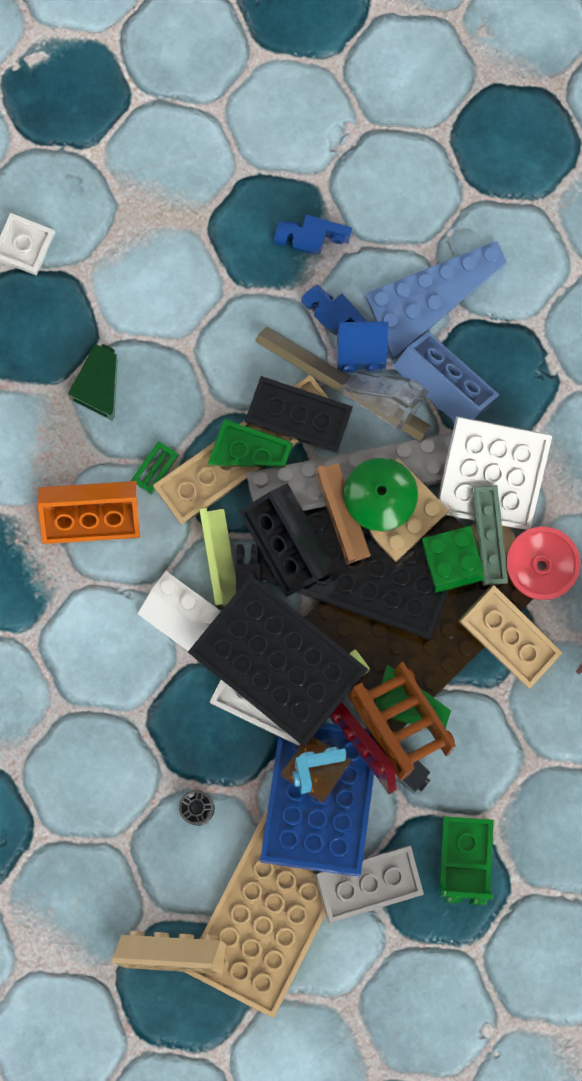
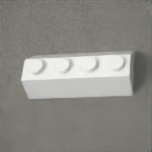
M165 571L149 593L138 615L189 651L221 611Z

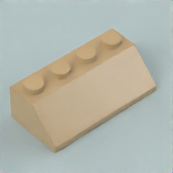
M130 931V935H121L112 957V963L132 969L223 974L226 943L220 941L218 936L204 935L203 939H194V935L179 934V938H169V933L154 932V937L145 936V932Z

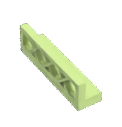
M207 508L199 510L215 606L218 609H222L236 594V576L224 509L207 512Z

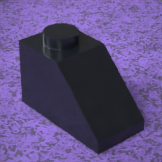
M419 761L413 763L414 769L405 779L400 781L395 773L396 780L413 794L417 789L422 792L430 782V779L427 778L430 771Z

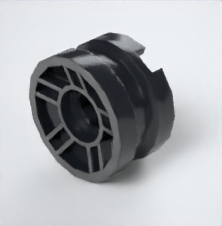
M192 790L181 798L179 812L187 823L201 826L207 824L212 819L215 813V804L207 793L201 790ZM199 803L202 809L200 812L195 813L192 806Z

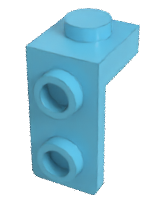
M332 747L324 750V753L314 754V752H305L300 754L295 760L296 771L292 772L295 787H300L301 794L311 792L312 782L309 768L345 761L346 750Z

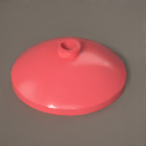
M531 528L520 534L509 548L506 559L508 576L513 585L522 594L537 600L558 598L572 588L579 576L580 555L578 549L566 534L555 528ZM537 563H544L546 568L539 570Z

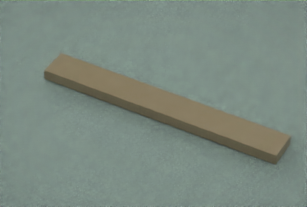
M265 327L258 334L255 340L258 344L415 439L421 441L431 427L428 423L269 327Z

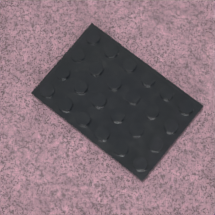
M250 575L188 651V654L304 748L368 670L367 667L252 575Z

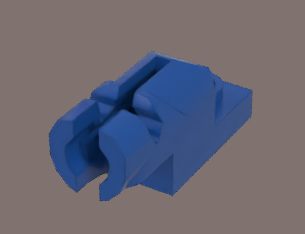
M310 215L305 216L303 226H300V223L280 220L275 232L274 243L286 246L292 240V249L310 254H321L326 237L336 244H343V242L349 244L352 227Z
M318 284L308 290L301 298V302L309 310L316 308L314 317L317 318L326 330L335 335L338 334L339 322H368L343 294L332 300L333 297Z

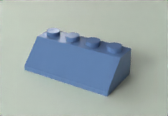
M429 331L409 345L393 366L403 378L410 381L416 387L418 392L430 399L437 409L449 416L454 424L456 416L477 420L499 397V394Z

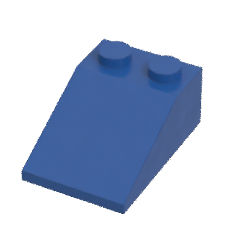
M388 321L339 322L337 369H343L345 373L357 372V369H367V372H380L381 369H385L387 363Z

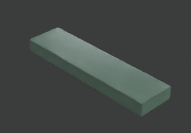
M498 485L473 487L472 495L478 551L484 570L482 586L508 583Z

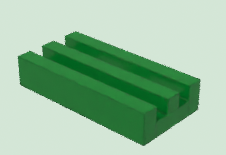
M158 441L131 481H136L139 488L152 495L155 491L153 485L165 477L179 457V454ZM162 449L164 452L161 454V456L159 457L155 465L152 467L148 475L145 477L143 482H141L139 479L141 478L147 467L150 465L154 457L157 455L159 450ZM168 454L171 455L151 486H147Z

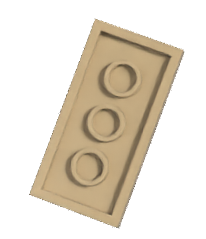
M491 585L459 620L528 689L540 679L563 653L494 585Z

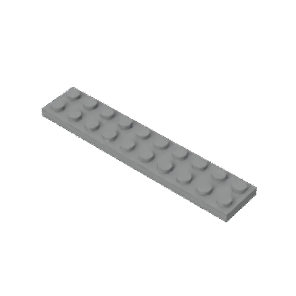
M452 433L422 438L421 441L416 439L289 464L285 468L274 467L248 472L246 476L252 502L288 483L303 511L325 507L326 504L315 475L316 467L321 465L327 467L339 463L346 483L349 474L355 467L373 458H388L392 460L399 458L425 486L440 484Z

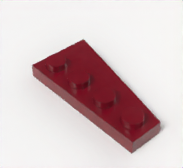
M341 702L330 716L331 721L340 726L346 739L353 744L387 793L391 794L397 790L394 764Z

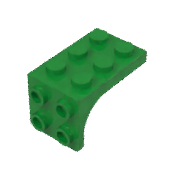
M443 816L439 897H443L445 903H461L462 899H470L469 904L487 905V901L493 900V894H491V863L494 820Z

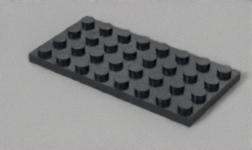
M327 507L304 510L307 519L336 570L296 593L431 640L450 589L435 592L422 544V539L430 537V535L425 534L395 562L377 544L369 530L360 526L370 557L346 565ZM259 550L260 564H262V581L279 586Z

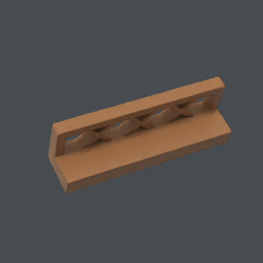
M339 463L324 467V465L316 467L315 475L346 565L370 557L361 527L349 515L344 503L345 480Z

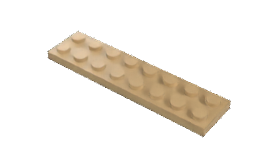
M311 375L293 386L328 398ZM245 421L240 423V425L292 442V447L301 442L245 423ZM213 442L159 480L153 487L182 526L200 513L199 509L208 508L246 481V473L258 471L264 467L208 466L207 464L215 442Z

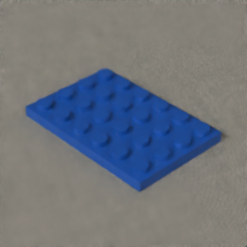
M324 723L305 748L302 745L298 746L278 737L260 863L361 877L374 773L353 744L346 739L339 725ZM365 729V731L375 741L370 731L368 729ZM332 747H338L339 750L345 749V761L309 768L312 782L311 792L301 794L300 787H295L292 774L293 771H296V758L305 752H314V754L324 753V750Z

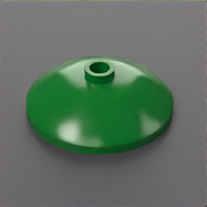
M373 458L362 462L349 474L344 487V503L349 515L360 526L372 531L384 532L402 526L412 516L418 501V488L411 472L401 463L388 458ZM383 487L386 493L379 495L377 489Z

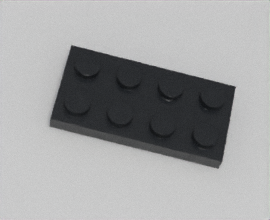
M260 376L245 423L338 453L353 406Z

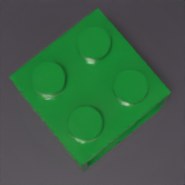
M471 526L422 539L425 557L436 593L484 580V570Z

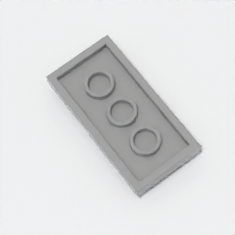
M410 845L364 858L361 877L328 872L314 873L328 923L424 895Z

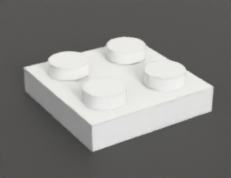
M10 213L0 235V261L37 276L55 235V230Z

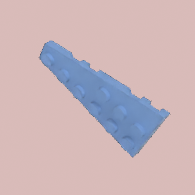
M498 241L365 293L366 300L376 322L388 321L387 348L393 360L422 334L451 312L463 299L472 294L483 282L485 283L506 265L507 261Z

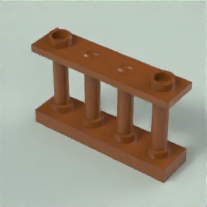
M404 662L400 663L394 671L396 677L371 690L365 689L363 684L360 683L354 686L348 695L378 746L394 764L395 773L400 781L411 774L414 769V762L440 748L444 755L448 756L456 747L453 735L445 729L416 683L413 671L407 668ZM402 686L409 698L384 711L378 710L374 699ZM412 707L416 708L422 719L397 732L391 731L387 724L388 719ZM425 728L429 729L435 739L434 741L409 754L404 752L400 741Z

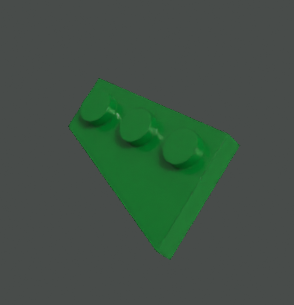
M224 419L207 465L285 468L293 443Z
M388 664L382 683L396 677L394 675L395 669ZM399 686L377 697L375 705L378 710L384 711L409 697L402 686ZM421 689L446 729L451 710ZM412 707L391 719L411 725L422 718L416 708Z

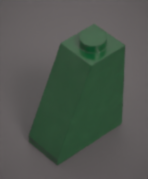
M94 344L68 392V396L71 401L113 421L115 417L118 358L113 348L102 344V346Z

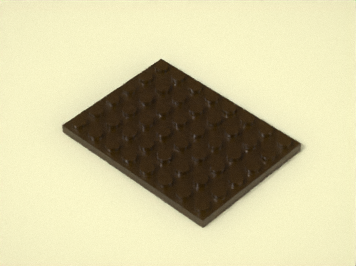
M445 515L426 534L434 536L464 528V526L454 516ZM507 572L508 583L495 584L494 586L522 611L533 598L522 594L513 585ZM482 581L450 589L431 640L324 602L316 605L304 618L348 653L355 649L369 666L370 672L362 676L356 685L362 683L365 689L371 690L382 683L387 664L396 670L397 666L404 662L406 667L413 671L418 686L434 698L485 648L459 620L491 585L482 586ZM391 718L387 720L389 728L394 732L403 729L407 725V723Z

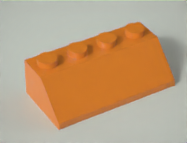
M136 481L38 487V512L42 544L140 538Z

